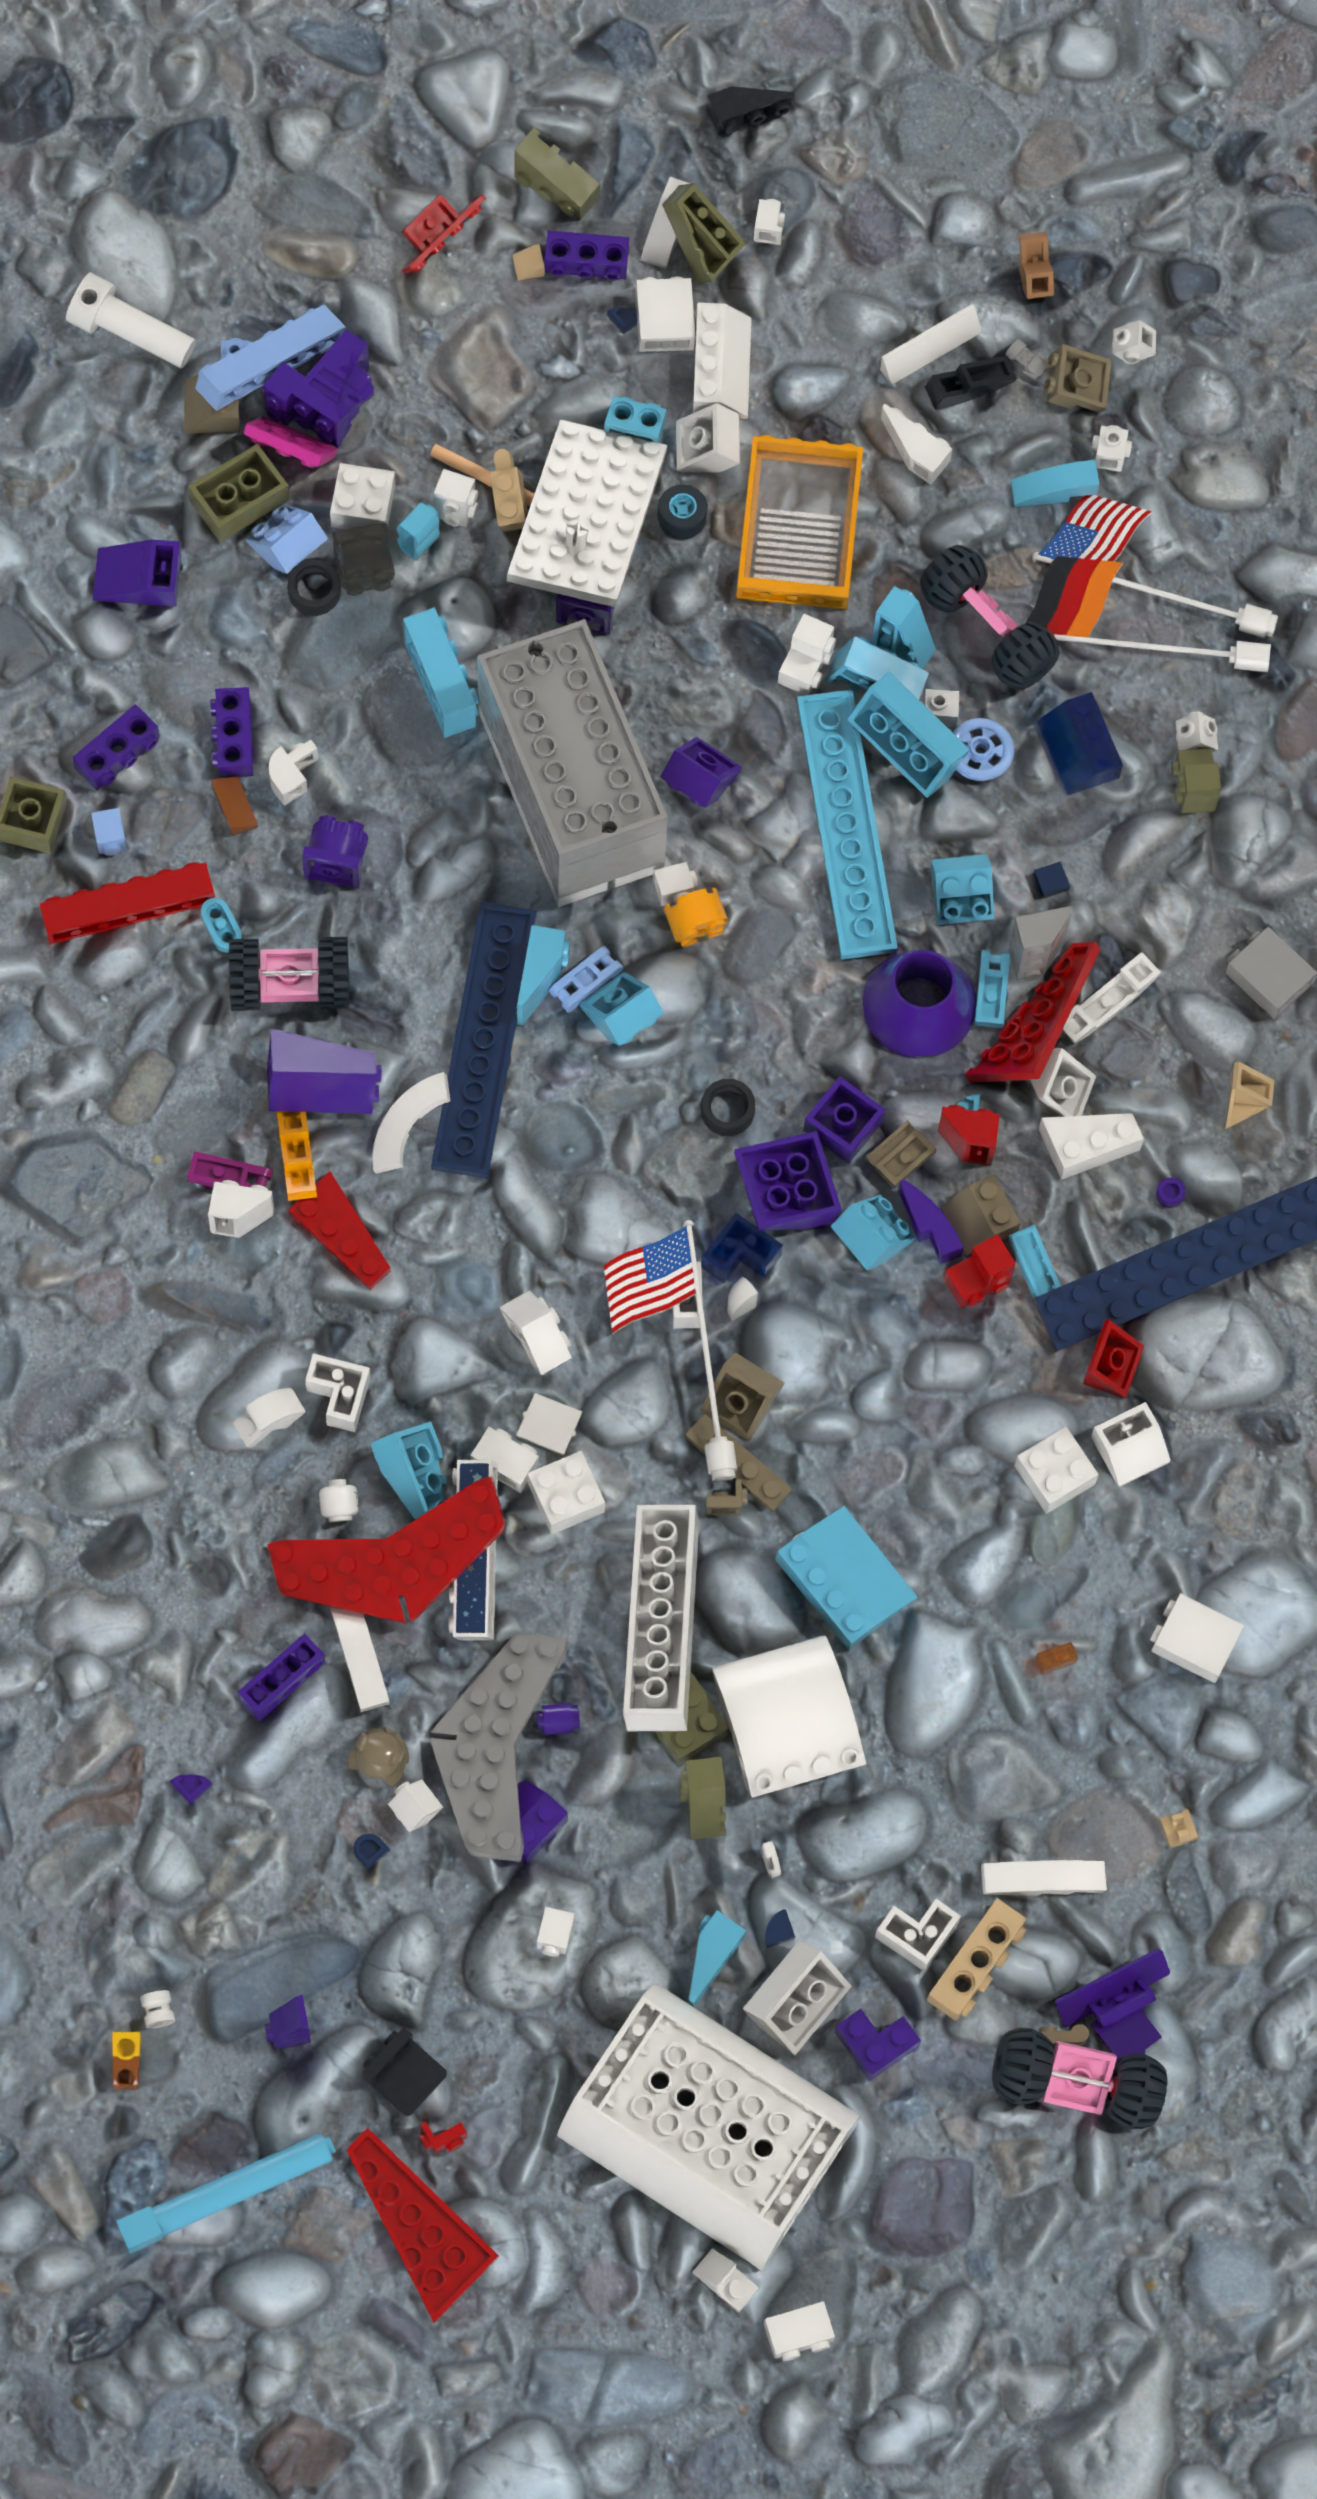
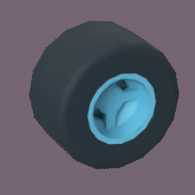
M679 484L671 486L663 492L659 499L657 519L660 528L667 535L675 539L685 540L695 537L706 525L708 510L706 498L699 489L691 485Z

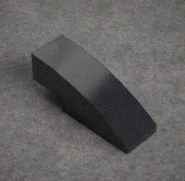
M1007 356L960 364L956 371L932 375L925 385V389L935 410L989 394L1015 382L1017 377Z

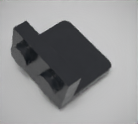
M403 2027L399 2032L394 2030L385 2039L383 2044L386 2047L378 2055L374 2052L364 2062L363 2079L403 2115L408 2117L442 2083L447 2076V2071L413 2041V2034Z

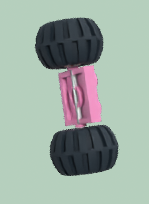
M954 545L947 548V550L941 552L929 563L921 575L920 587L926 601L934 608L943 612L957 611L970 602L996 632L1004 637L992 655L993 669L999 680L1017 690L1033 686L1053 668L1059 658L1060 650L1054 634L1043 625L1035 622H1027L1018 626L1007 613L1005 614L1001 609L997 611L1000 605L982 590L988 578L987 568L982 557L973 549L963 545Z
M1017 2028L1003 2035L997 2047L992 2070L994 2090L1002 2098L1012 2103L1029 2104L1042 2099L1046 2103L1102 2115L1105 2104L1106 2113L1109 2118L1126 2129H1144L1156 2123L1165 2103L1168 2079L1164 2066L1146 2054H1130L1120 2057L1116 2061L1117 2056L1113 2053L1060 2041L1056 2042L1054 2049L1052 2042L1043 2033L1032 2028Z

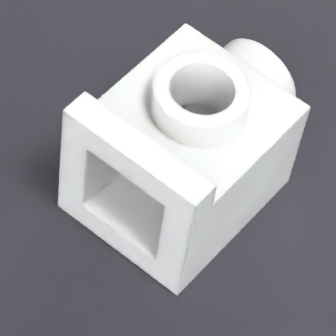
M759 199L754 230L755 242L781 245L785 213H780V201L776 199Z

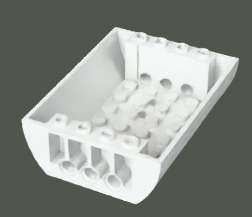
M655 1983L643 1994L575 2096L561 2123L557 2137L763 2271L858 2124L861 2116ZM662 2073L667 2076L669 2080L668 2086L664 2089L653 2087L651 2079L654 2075ZM688 2090L694 2095L695 2100L690 2106H682L678 2103L677 2095L681 2091ZM734 2124H740L745 2128L746 2136L741 2140H735L730 2137L729 2128ZM760 2141H766L771 2145L772 2153L767 2157H761L756 2154L754 2150L755 2145Z

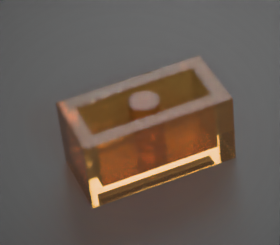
M1072 1642L1042 1651L1036 1655V1661L1042 1675L1076 1664L1078 1660Z

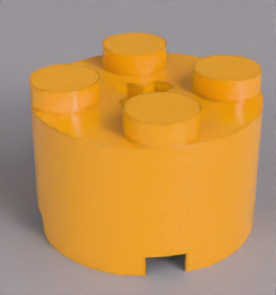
M706 888L690 892L677 898V905L672 908L669 903L663 908L676 942H680L682 947L696 944L698 942L697 938L704 935L714 938L725 932L723 927L729 922L716 888H712L711 893H708Z

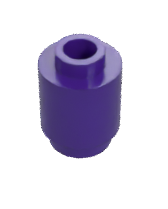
M570 1703L542 1705V1712H536L538 1730H543L544 1735L573 1733L574 1729H580L578 1705L571 1706Z

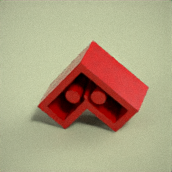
M997 1234L973 1247L971 1257L946 1269L944 1281L960 1308L968 1304L972 1307L985 1299V1295L993 1291L1000 1293L1008 1288L1016 1263Z

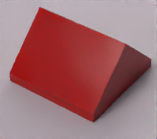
M1105 1320L1083 1385L1120 1398H1126L1144 1345L1111 1320Z

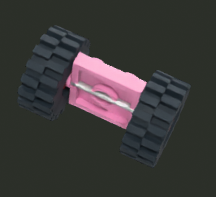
M319 937L318 948L260 950V953L258 939H229L231 1011L260 1010L261 1003L319 1001V993L320 1009L349 1008L348 937Z

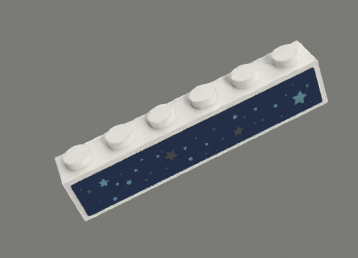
M457 1460V1468H453L452 1472L453 1485L457 1486L456 1494L475 1481L490 1476L493 1477L497 1490L498 1464L493 1460ZM496 1540L454 1581V1585L450 1586L449 1598L450 1603H454L453 1615L449 1616V1632L453 1633V1637L457 1640H494Z

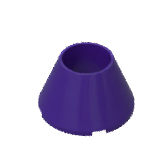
M909 950L887 958L871 973L863 992L864 1019L872 1035L892 1052L911 1058L931 1055L935 1057L955 1048L969 1033L976 1014L974 987L964 970L948 957L927 950ZM911 979H926L937 984L943 990L946 998L934 1006H915L902 998L897 987Z

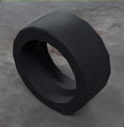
M310 559L303 561L295 566L288 576V596L291 604L297 611L312 616L326 614L336 606L340 599L341 584L338 572L331 564L323 560ZM321 575L329 580L330 592L323 599L307 600L299 595V581L306 576Z
M721 1079L713 1082L705 1090L701 1100V1117L704 1124L713 1133L721 1136H735L743 1133L751 1125L755 1116V1097L746 1084L736 1079ZM722 1093L736 1094L743 1099L745 1112L739 1120L734 1122L718 1120L711 1111L713 1099Z

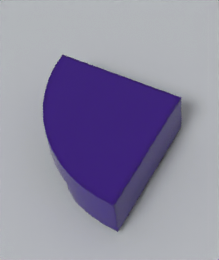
M183 1774L170 1780V1784L190 1805L212 1786V1782L201 1775Z

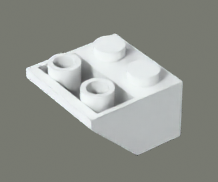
M223 1180L222 1183L214 1182L208 1212L211 1233L240 1238L274 1215L273 1194L266 1187L261 1185H252L251 1187L239 1186V1183L231 1180Z
M1146 1402L1095 1426L1091 1439L1118 1487L1171 1461L1160 1426Z

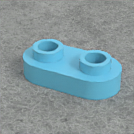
M211 898L203 903L201 918L215 947L222 952L229 953V942H224L223 938L230 936L233 939H242L241 930L227 903L219 898ZM217 912L220 914V917L214 919L211 917V914Z

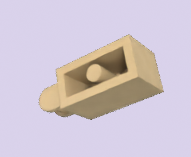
M499 449L494 454L496 471L490 472L498 527L503 532L523 529L528 515L522 472L517 467H514L512 455L506 449Z

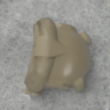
M387 1727L373 1728L362 1733L356 1739L357 1742L354 1749L350 1751L348 1760L349 1770H360L365 1776L373 1779L385 1778V1783L394 1788L404 1776L403 1771L406 1764L409 1763V1753L404 1740L398 1732Z

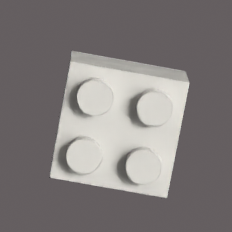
M340 463L330 511L331 528L377 535L383 534V536H386L395 491V471Z
M1067 1427L1018 1455L1014 1465L1046 1514L1094 1486L1099 1475Z
M582 1451L527 1473L528 1486L551 1535L605 1513L604 1498Z

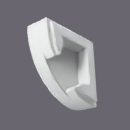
M773 1841L763 1843L761 1855L769 1877L780 1876V1864Z

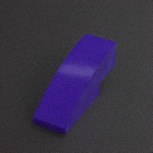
M906 1180L900 1181L898 1193L918 1242L930 1239L940 1264L962 1257L964 1247L946 1216L918 1188Z

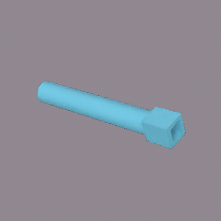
M318 2133L152 2208L148 2206L116 2222L131 2254L164 2239L163 2236L333 2161L331 2155L336 2153L330 2137L323 2138L322 2134Z

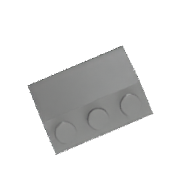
M1071 906L1015 917L1008 950L1016 980L1025 979V981H1033L1046 973L1065 943L1072 915Z

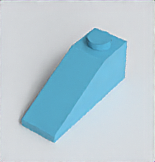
M716 1910L712 1917L707 1914L698 1926V1930L701 1932L698 1939L688 2003L693 2007L697 2005L746 1936L745 1929L718 1910Z

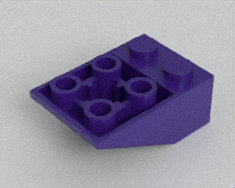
M151 539L98 548L93 601L177 607L182 558L180 541Z

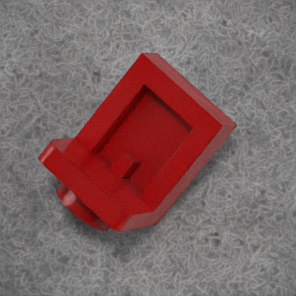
M426 2121L420 2124L422 2132L418 2136L426 2151L431 2148L435 2155L446 2149L449 2153L462 2147L465 2144L463 2140L467 2139V2131L462 2122L436 2136L433 2135Z

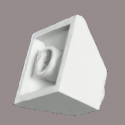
M1054 1048L1040 1078L1030 1081L1038 1098L1061 1117L1082 1116L1096 1075L1064 1049Z

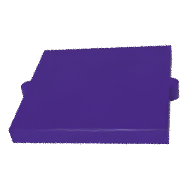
M1142 2010L1134 2011L1121 2018L1118 2022L1105 2027L1097 2020L1090 2024L1111 2053L1117 2056V2060L1130 2054H1145L1147 2048L1162 2038Z

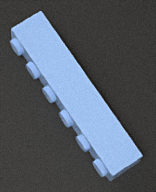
M325 304L316 309L311 308L298 319H291L281 328L275 331H268L259 340L246 343L233 354L227 353L220 361L212 365H205L198 373L199 377L195 389L218 411L262 387L283 362L295 369L328 351L344 332L345 326Z

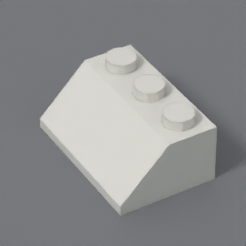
M799 1940L744 2006L743 2010L760 2029L791 2054L796 2055L852 1986L821 1950Z

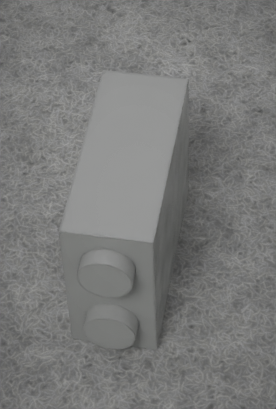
M1267 927L1262 933L1259 931L1255 932L1247 941L1248 946L1242 951L1237 949L1228 958L1227 962L1229 964L1225 974L1275 1020L1314 983L1317 972L1273 930Z

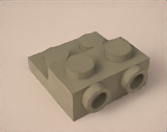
M1062 344L1057 350L1051 352L1047 359V368L1051 369L1050 377L1047 378L1044 385V392L1048 393L1047 402L1073 409L1078 405L1102 413L1107 408L1112 360Z

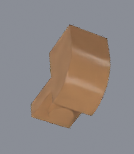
M1046 231L1019 235L1020 254H1018V266L1026 298L1053 296V269L1049 262L1048 235Z

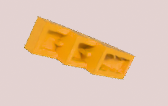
M276 1111L288 1201L317 1197L306 1112Z

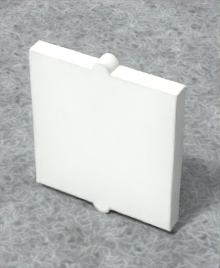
M535 1393L528 1410L523 1412L524 1419L516 1437L564 1456L571 1438L576 1436L575 1429L582 1411Z

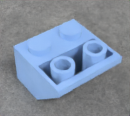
M287 504L276 508L268 520L256 525L252 529L251 534L245 538L247 543L275 570L284 573L290 572L328 539L311 512Z

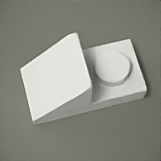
M711 2249L692 2273L739 2313L757 2293L759 2287L736 2268V2263Z

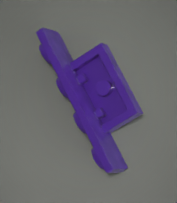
M1158 1948L1056 1999L1055 2006L1063 2025L1067 2027L1092 2014L1105 2027L1118 2022L1121 2018L1134 2011L1144 2009L1148 2004L1156 2001L1154 1992L1148 1985L1170 1974L1164 1953Z

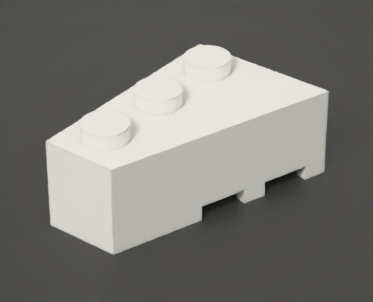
M1132 1113L1041 1118L1039 1132L1061 1180L1140 1151L1144 1140Z

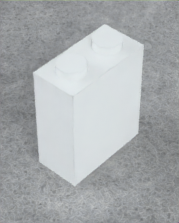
M676 276L670 279H656L647 277L642 280H636L635 303L639 352L694 350L696 336L691 278Z
M1180 1593L1177 1601L1170 1600L1163 1615L1168 1618L1164 1626L1157 1625L1150 1641L1155 1643L1151 1652L1216 1683L1244 1625Z

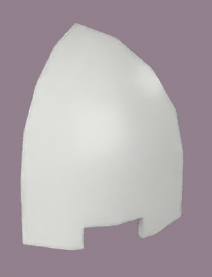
M741 1277L732 1286L728 1295L727 1312L731 1322L756 1307L758 1292L744 1277Z

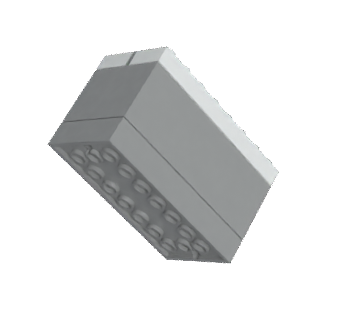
M583 619L478 655V712L557 906L561 907L653 875L654 870L664 868L668 817L586 620Z

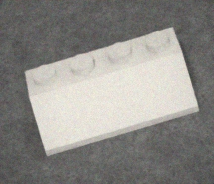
M699 302L697 304L693 413L718 403L739 413V419H748L751 317L727 304Z

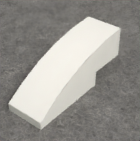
M673 177L669 178L651 224L640 258L641 261L664 269L667 268L678 239L662 204L679 185L690 183Z

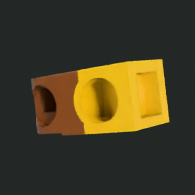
M112 2032L113 2088L138 2090L142 2034L140 2032Z

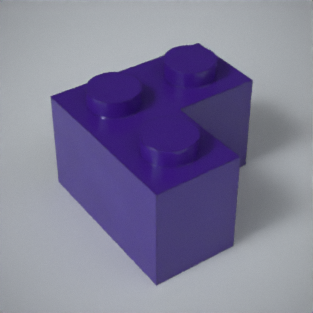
M859 2009L837 2024L834 2032L869 2082L915 2051L921 2043L920 2038L904 2016L878 2033L862 2009Z

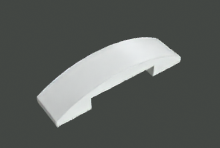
M1141 952L1121 968L1120 973L1080 1006L1078 1004L1074 1006L1062 1031L1074 1044L1081 1041L1128 1006L1161 972Z

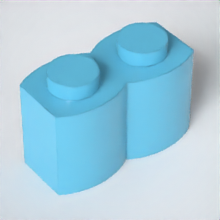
M420 502L397 526V533L399 535L397 543L400 550L415 561L440 536L439 513L433 506Z

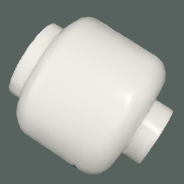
M346 1479L328 1481L329 1486L319 1491L321 1515L328 1518L329 1523L352 1521V1516L359 1512L357 1488L353 1485H346Z

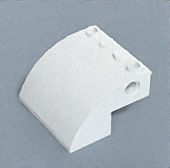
M825 1635L711 1668L723 1717L733 1736L744 1784L752 1798L866 1765L849 1696L836 1658Z

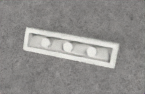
M969 305L883 355L880 371L888 382L894 384L980 334L981 326L975 306Z

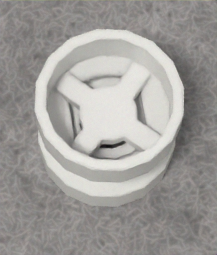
M155 1991L140 1997L141 2006L146 2011V2016L144 2017L146 2028H159L175 2022L174 2012L170 2010L169 2006L171 2002L170 1991Z

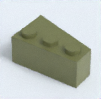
M533 127L515 149L514 177L522 186L530 187L538 192L543 200L551 201L559 206L566 215L574 216L581 220L599 199L600 183L574 161L571 165L557 154L560 149L554 144L550 148L537 137L541 132Z

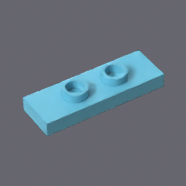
M1035 1224L1007 1236L1033 1298L1061 1286Z

